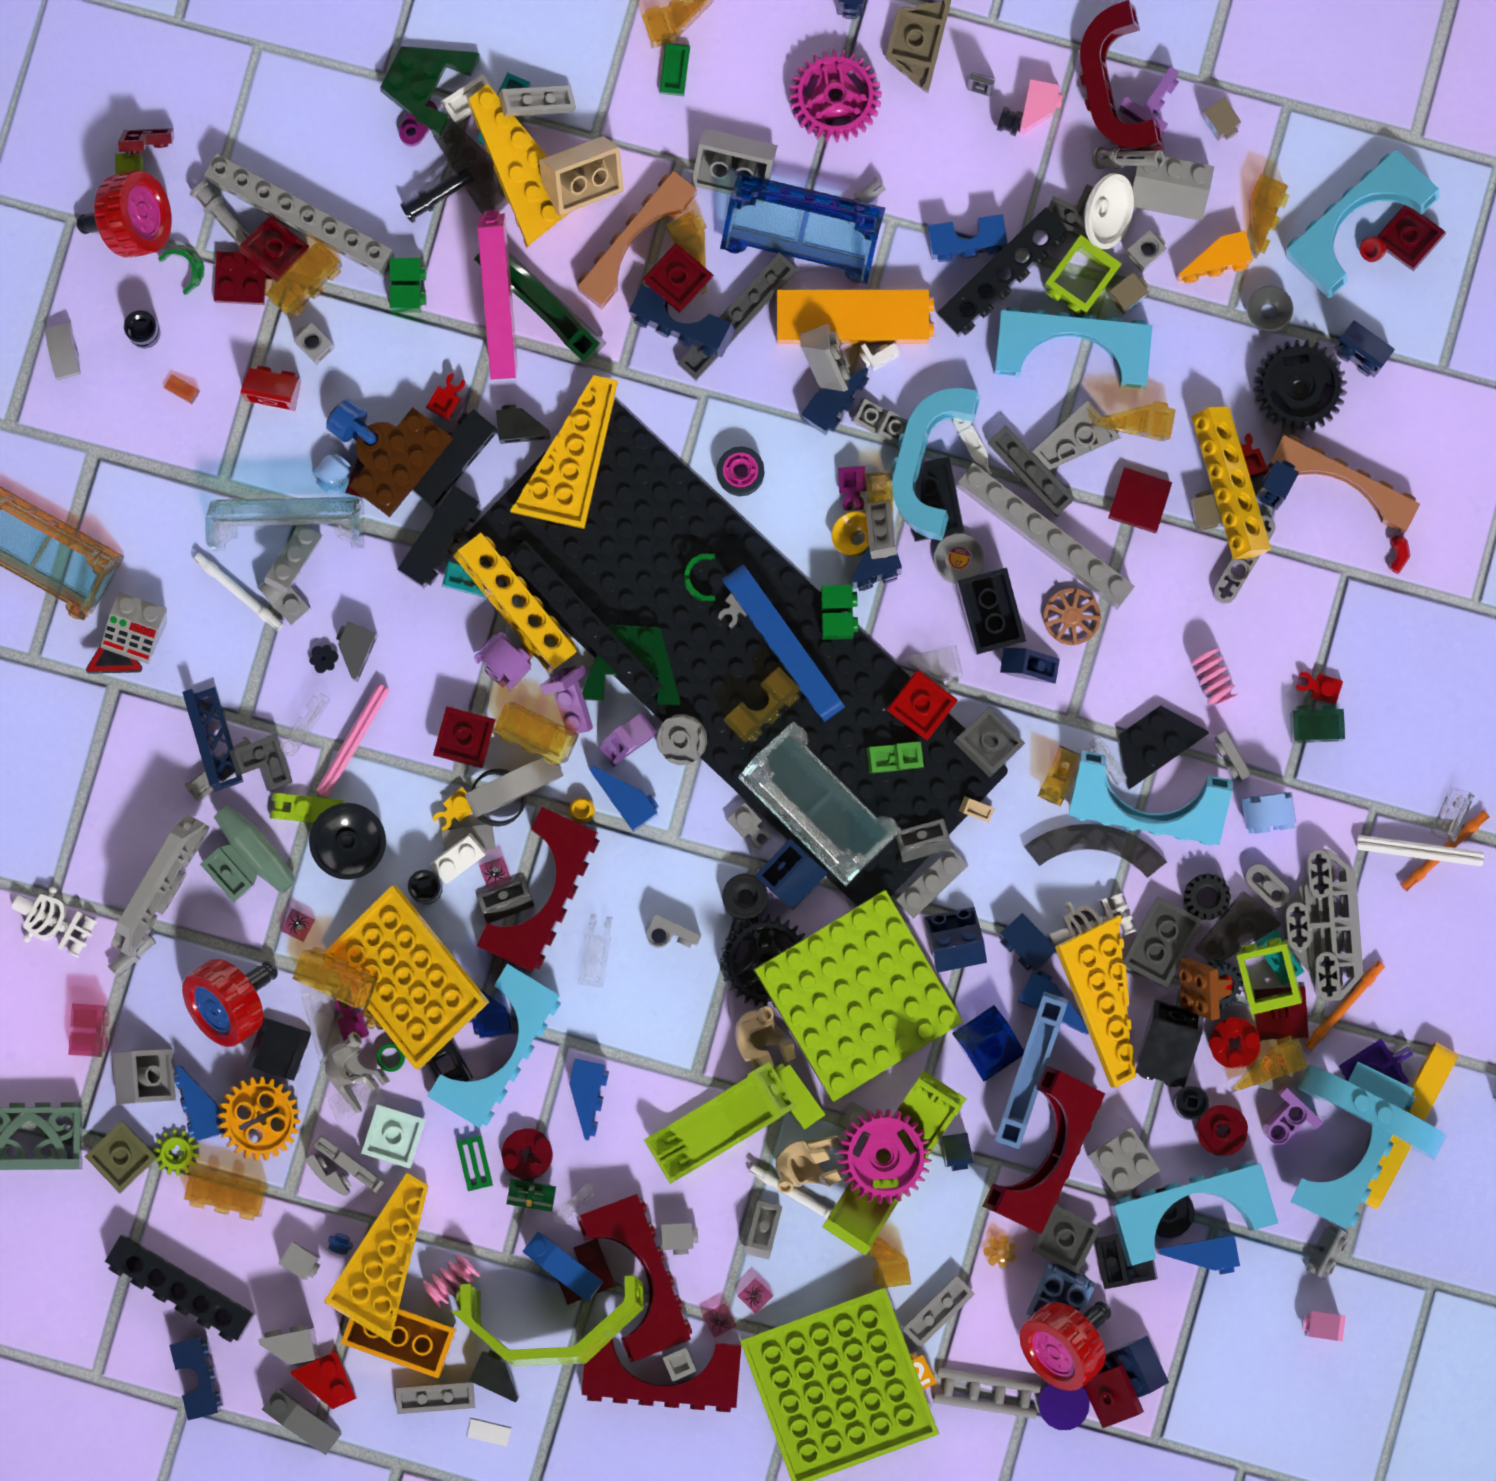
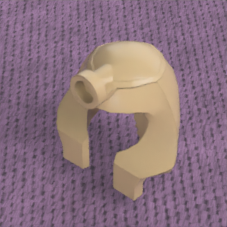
M769 1006L745 1013L736 1023L735 1040L744 1061H750L754 1070L768 1062L775 1068L770 1053L762 1050L766 1045L779 1046L785 1063L797 1058L793 1039L786 1035L774 1022V1013Z
M834 1135L823 1139L820 1138L819 1140H800L787 1145L778 1154L776 1159V1172L780 1178L777 1184L778 1191L785 1194L790 1193L793 1187H801L803 1184H821L830 1188L835 1182L842 1180L838 1169L824 1173L819 1166L820 1162L830 1159L827 1150L839 1143V1137Z

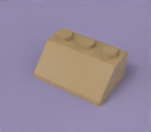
M604 136L539 160L542 184L557 214L560 216L624 192L620 148Z

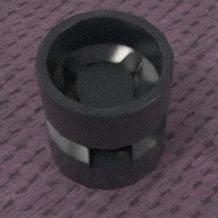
M137 310L130 313L125 319L124 332L133 345L138 348L147 349L157 344L160 339L161 330L150 313Z
M419 870L410 877L408 891L410 896L418 903L430 905L441 898L443 884L434 872Z
M1196 1086L1180 1089L1173 1098L1175 1113L1185 1120H1195L1202 1117L1209 1107V1098L1206 1092Z

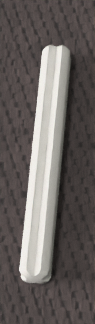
M1363 835L1358 836L1357 849L1363 851L1482 866L1484 862V852Z

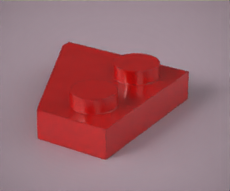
M337 1351L290 1372L296 1380L331 1409L357 1399Z

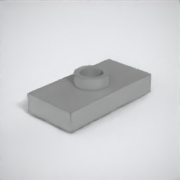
M487 824L441 831L444 851H447L469 833L475 837L485 851L496 849L493 826Z

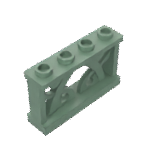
M49 1102L35 1103V1108H25V1103H9V1108H0V1117L3 1119V1124L0 1126V1132H2L0 1135V1170L83 1169V1108L76 1107V1102H61V1107H50ZM7 1113L24 1114L17 1117L14 1121H11V1118ZM36 1113H52V1114L50 1115V1117H49V1119H48V1122H47L45 1119H43L41 1116H39V1115L36 1114ZM66 1115L72 1120L73 1126L67 1134L59 1136L57 1132L61 1131L66 1123L60 1126L56 1120L59 1116ZM29 1121L40 1127L50 1138L37 1145L32 1159H27L26 1152L21 1144L10 1139L21 1126ZM73 1137V1159H68L63 1141ZM53 1143L54 1147L48 1148L51 1150V1155L49 1157L43 1156L42 1148ZM6 1144L17 1148L16 1156L10 1157L8 1155V1151L11 1148L5 1147Z

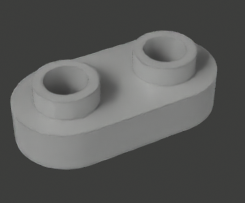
M1255 864L1246 871V884L1267 905L1273 908H1280L1287 904L1290 899V891L1271 870L1262 864ZM1255 873L1262 875L1261 882L1254 881L1253 875ZM1273 891L1280 892L1281 897L1279 900L1272 898Z

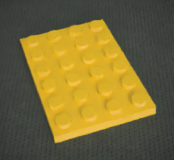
M392 885L324 952L415 1070L421 1069L489 1003L488 999L397 885Z

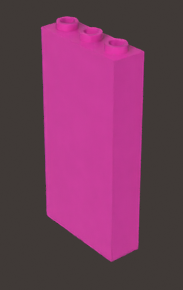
M499 210L484 211V215L479 217L478 240L490 379L516 378L518 359L505 213L500 214Z

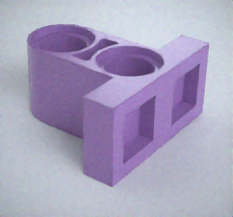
M642 712L623 726L620 725L614 729L598 748L610 764L615 767L628 755L656 736L658 731Z
M1281 1084L1275 1091L1285 1101L1264 1122L1262 1129L1264 1135L1272 1143L1280 1145L1288 1141L1306 1120L1316 1130L1323 1124V1121L1287 1087ZM1299 1107L1298 1115L1293 1118L1289 1117L1290 1109ZM1280 1125L1282 1127L1281 1133L1277 1136H1271L1272 1128Z

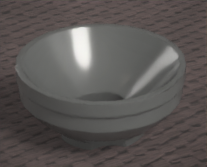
M1277 286L1259 288L1252 294L1247 305V313L1251 323L1259 330L1265 332H1275L1284 328L1291 320L1294 310L1291 297L1286 291ZM1272 305L1276 310L1275 317L1271 319L1265 318L1261 313L1262 307Z

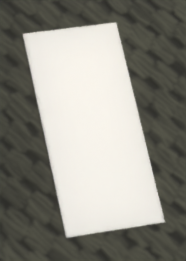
M471 1419L467 1437L507 1447L511 1428Z

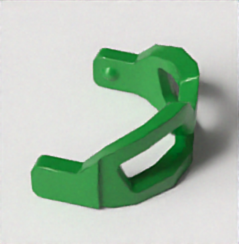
M184 248L168 249L158 257L160 262L165 261L170 255L177 253L184 256L191 265V283L182 291L184 295H188L200 285L204 277V263L198 258V254L192 250Z
M699 554L692 558L686 567L684 574L686 589L699 601H715V596L700 594L693 588L690 582L689 574L694 564L704 559H715V554Z

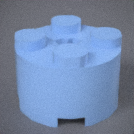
M1292 792L1242 798L1245 826L1249 834L1270 832V827L1272 826L1273 830L1295 828L1296 815Z

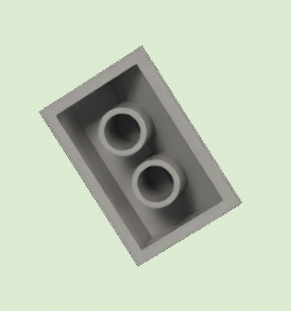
M704 128L698 146L691 185L765 203L778 145Z
M1164 156L1165 160L1161 167L1136 166L1132 184L1134 208L1203 221L1215 166Z

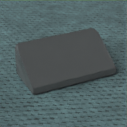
M944 819L894 832L903 862L952 848Z
M524 877L476 895L486 923H492L534 907V902Z

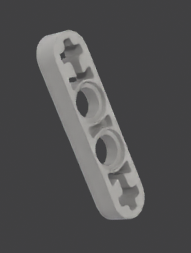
M1262 516L1263 522L1268 523L1267 528L1270 532L1266 531L1270 540L1275 531V523L1272 518ZM1260 555L1247 559H1233L1232 557L1213 591V596L1218 603L1229 604L1236 598ZM1235 564L1242 565L1245 569L1244 576L1241 578L1234 577L1231 573V567ZM1227 576L1230 581L1239 583V585L1236 587L1233 584L1229 590L1232 596H1226L1223 599L1220 597L1221 592L1219 588L1224 589L1229 581L1224 580V578Z

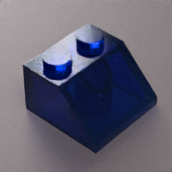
M995 1005L952 1033L983 1082L1024 1054V1049L1009 1023Z

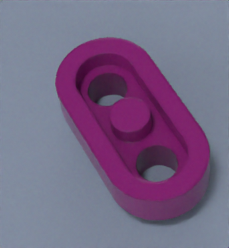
M430 100L427 107L438 110L436 104ZM409 113L399 128V137L403 144L414 147L424 140L430 129L425 125L422 126ZM413 128L416 130V133L413 136L407 135L408 129Z

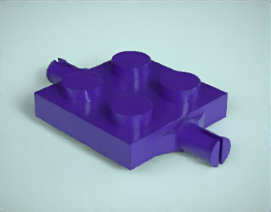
M1380 1038L1337 1067L1346 1081L1349 1080L1357 1062L1403 1084H1407L1410 1081L1402 1070L1401 1062L1413 1056V1053L1406 1046L1394 1054L1388 1049L1382 1038Z

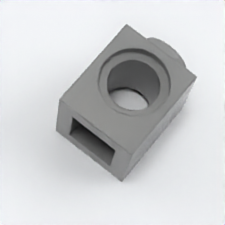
M1149 230L1127 249L1125 255L1143 273L1165 253L1167 248L1164 245L1166 242L1158 233L1153 234ZM1146 244L1151 245L1154 248V253L1152 255H1145L1141 247Z
M312 322L308 326L306 324L303 325L295 333V344L316 365L335 349L332 342ZM310 337H317L319 339L318 345L314 348L306 346V341Z
M295 1241L291 1242L278 1263L303 1280H307L308 1277L313 1278L321 1266L317 1263L320 1257Z
M687 1346L663 1356L672 1381L697 1371Z

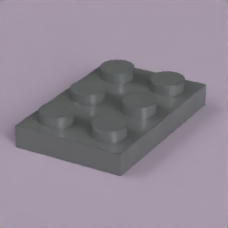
M1157 896L1131 944L1123 964L1138 974L1168 988L1180 965L1179 960L1183 959L1203 920Z

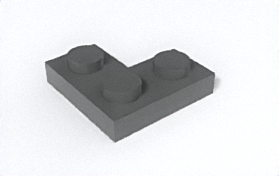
M1086 184L1077 206L1053 196L1048 206V209L1067 228V232L1077 237L1082 235L1086 239L1088 237L1084 227V211L1089 194L1093 189V186Z
M277 734L229 751L237 775H242L259 768L267 791L293 782Z

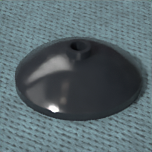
M340 803L327 808L316 818L309 835V848L315 863L328 875L343 880L357 879L370 873L380 863L386 848V834L381 821L371 810L355 803ZM344 836L351 837L352 842L349 845L342 843Z

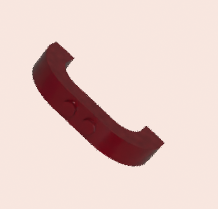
M1128 0L1112 5L1102 11L1090 23L1083 36L1080 48L1082 73L1079 76L1083 88L1086 87L1087 96L1084 97V101L1099 131L1115 146L1121 147L1125 151L1162 150L1164 146L1160 126L1154 119L1136 124L1124 123L1119 120L1115 109L1106 63L1107 52L1112 43L1119 37L1140 31L1136 8Z

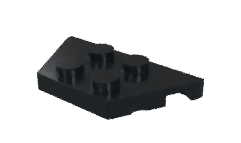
M1161 705L1118 735L1127 789L1133 788L1203 739L1209 732Z

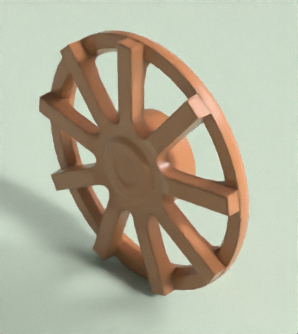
M1069 588L1057 592L1049 599L1044 609V624L1048 633L1062 644H1082L1094 636L1100 625L1101 614L1096 600L1081 589ZM1075 593L1072 606H1069L1064 594ZM1079 595L1089 600L1081 608L1077 607ZM1060 597L1065 609H1059L1051 604ZM1093 605L1096 616L1083 615V611ZM1049 610L1061 614V618L1048 621ZM1083 620H1096L1092 631L1082 623ZM1063 622L1064 626L1056 635L1050 628V625ZM1077 626L1088 634L1083 639L1077 640ZM1068 627L1072 630L1073 641L1061 638Z

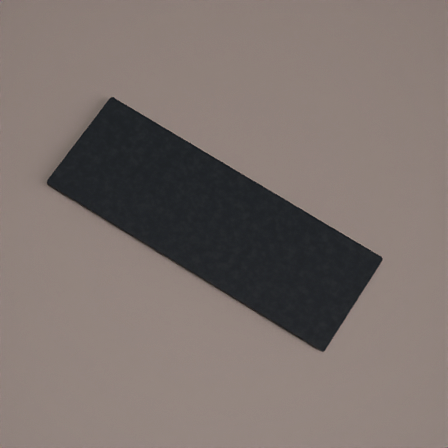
M615 399L585 529L510 513L511 508L518 500L522 490L545 455V451L467 532V537L470 541L480 533L484 537H489L495 544L496 552L507 560V557L526 540L607 627L609 625L659 627L678 691L680 706L657 705L658 693L644 705L662 722L677 714H687L695 717L702 723L707 734V745L705 752L700 758L786 840L793 838L828 872L826 877L856 906L883 890H886L889 897H891L929 857L925 856L903 862L894 832L944 819L948 834L950 835L968 816L959 811L964 796L981 802L1008 773V768L1003 765L996 773L989 777L954 743L956 738L966 729L951 714L948 713L928 741H926L886 711L911 677L859 628L858 632H854L853 639L822 640V613L842 612H821V592ZM699 554H715V559H704L694 564L689 574L690 582L693 588L700 594L715 596V601H699L686 589L684 582L686 567L692 558ZM510 562L511 570L516 576L523 578L531 595L537 596L541 600L544 611L549 616H553L559 625L596 659L597 653ZM742 564L750 572L844 704L845 708L826 722H823L748 616L745 617L739 613L737 624L733 628L729 627L730 622L733 620L731 615H725L722 620L718 619L719 613L723 609L730 607L725 600L731 592L722 579ZM614 676L640 702H642L618 676ZM921 742L924 767L869 774L866 748Z

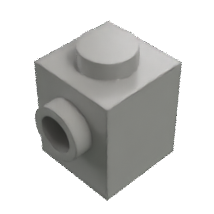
M692 1223L661 1225L662 1250H673V1255L689 1254L688 1249H694L693 1243H698V1228H693Z

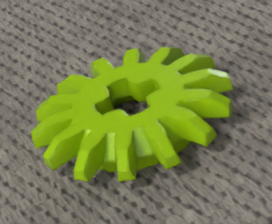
M173 1130V1137H169L167 1132L163 1135L166 1140L164 1142L160 1139L156 1141L161 1145V1148H154L153 1152L160 1153L155 1162L160 1160L163 1162L158 1168L162 1170L164 1167H168V1175L174 1169L176 1170V1176H180V1169L182 1168L186 1174L189 1173L187 1165L190 1164L193 1167L197 1165L192 1161V1157H200V1154L193 1153V1150L199 1148V1145L192 1146L190 1144L194 1137H190L188 1140L185 1139L186 1131H182L181 1137L177 1136V1130ZM176 1145L180 1146L181 1151H184V1155L179 1156L178 1160H174V1156L169 1153L170 1150L175 1149Z

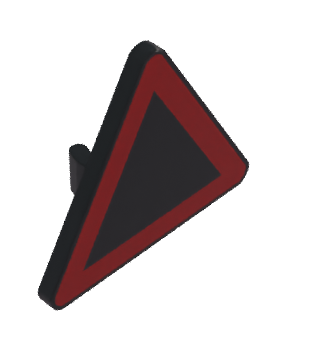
M100 644L86 667V672L88 674L140 673L143 668L139 661L101 648Z

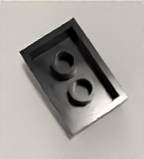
M1007 567L956 581L975 655L1026 642Z

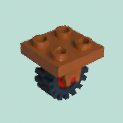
M1190 958L1179 960L1181 1009L1211 1021L1220 1019V1009H1225V1006H1232L1231 1001L1236 1002L1238 1000L1236 994L1241 995L1242 991L1238 989L1239 986H1243V982L1239 981L1242 978L1241 974L1238 973L1240 970L1234 967V965L1216 959L1215 961H1208L1209 965Z

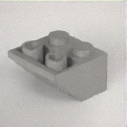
M829 324L801 333V348L819 387L843 392L848 390V380L851 379L848 369L850 361L847 353H842L839 348L841 342L837 332H832Z
M307 1324L290 1327V1333L282 1334V1329L265 1332V1338L258 1339L259 1345L289 1365L320 1358L315 1329H308Z

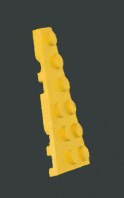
M486 84L467 100L477 128L481 131L486 150L491 156L494 170L506 200L510 203L515 216V222L521 230L524 238L523 242L527 248L571 212L561 216L557 214L541 181L539 160L548 156L515 116L504 117L499 97Z
M409 1173L405 1174L324 1300V1303L390 1343L429 1185Z

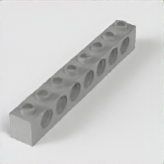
M217 153L204 173L205 179L212 185L265 214L272 215L276 220L383 277L390 265V258L395 256L393 250Z

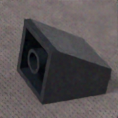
M1155 1000L1137 1058L1135 1073L1147 1080L1157 1079L1164 1081L1170 1087L1180 1086L1184 1088L1203 1033L1204 1017L1181 1009V1007Z

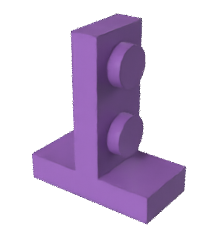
M1170 66L1144 107L1125 97L1119 111L1137 123L1154 119L1160 126L1162 136L1168 123L1155 116L1153 112L1158 115L1165 104V101L1162 100L1167 92L1172 94L1179 83L1176 80L1179 71Z
M584 664L562 668L540 685L543 695L554 693L567 735L588 732L593 729L578 682L579 679L587 674Z

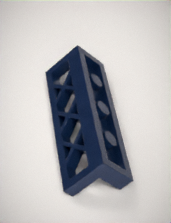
M213 687L195 693L192 689L183 691V697L209 786L216 792L243 783V776L237 775L233 761L232 763L228 762V759L231 757L229 751L233 750L234 746L217 688ZM213 696L214 705L210 712L201 708L200 699ZM212 718L221 723V728L217 735L208 732L207 729ZM219 741L228 747V751L223 759L214 753V749ZM225 765L234 768L235 778L226 781L222 780L221 772Z

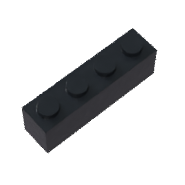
M474 409L470 413L466 411L457 422L459 426L454 432L449 431L447 433L453 440L411 491L432 509H434L498 433L497 428Z
M454 485L397 568L398 572L423 589H425L427 584L431 586L439 575L436 571L440 565H446L453 555V552L450 550L455 543L460 544L467 534L465 528L469 522L474 523L481 514L479 509L481 506L480 502Z

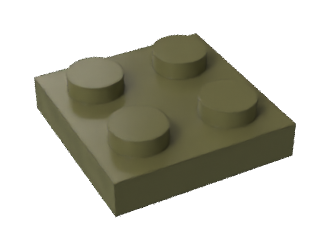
M124 1121L119 1122L84 1156L119 1194L127 1189L158 1159L153 1151Z

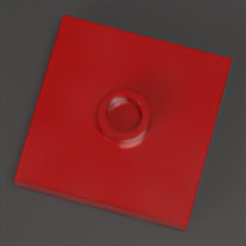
M917 669L886 711L928 741L957 703L958 699Z

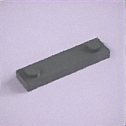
M1004 426L987 442L991 449L1056 517L1075 500V497L1007 426Z

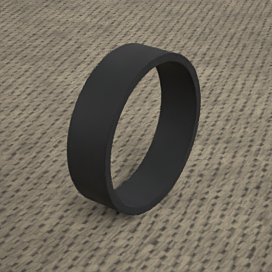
M505 769L488 770L475 780L470 791L474 790L476 784L488 775H505L511 771ZM527 795L522 796L519 812L508 820L495 821L484 815L477 818L490 826L508 825L515 821L524 810Z

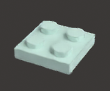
M377 1104L361 1154L411 1169L426 1120Z

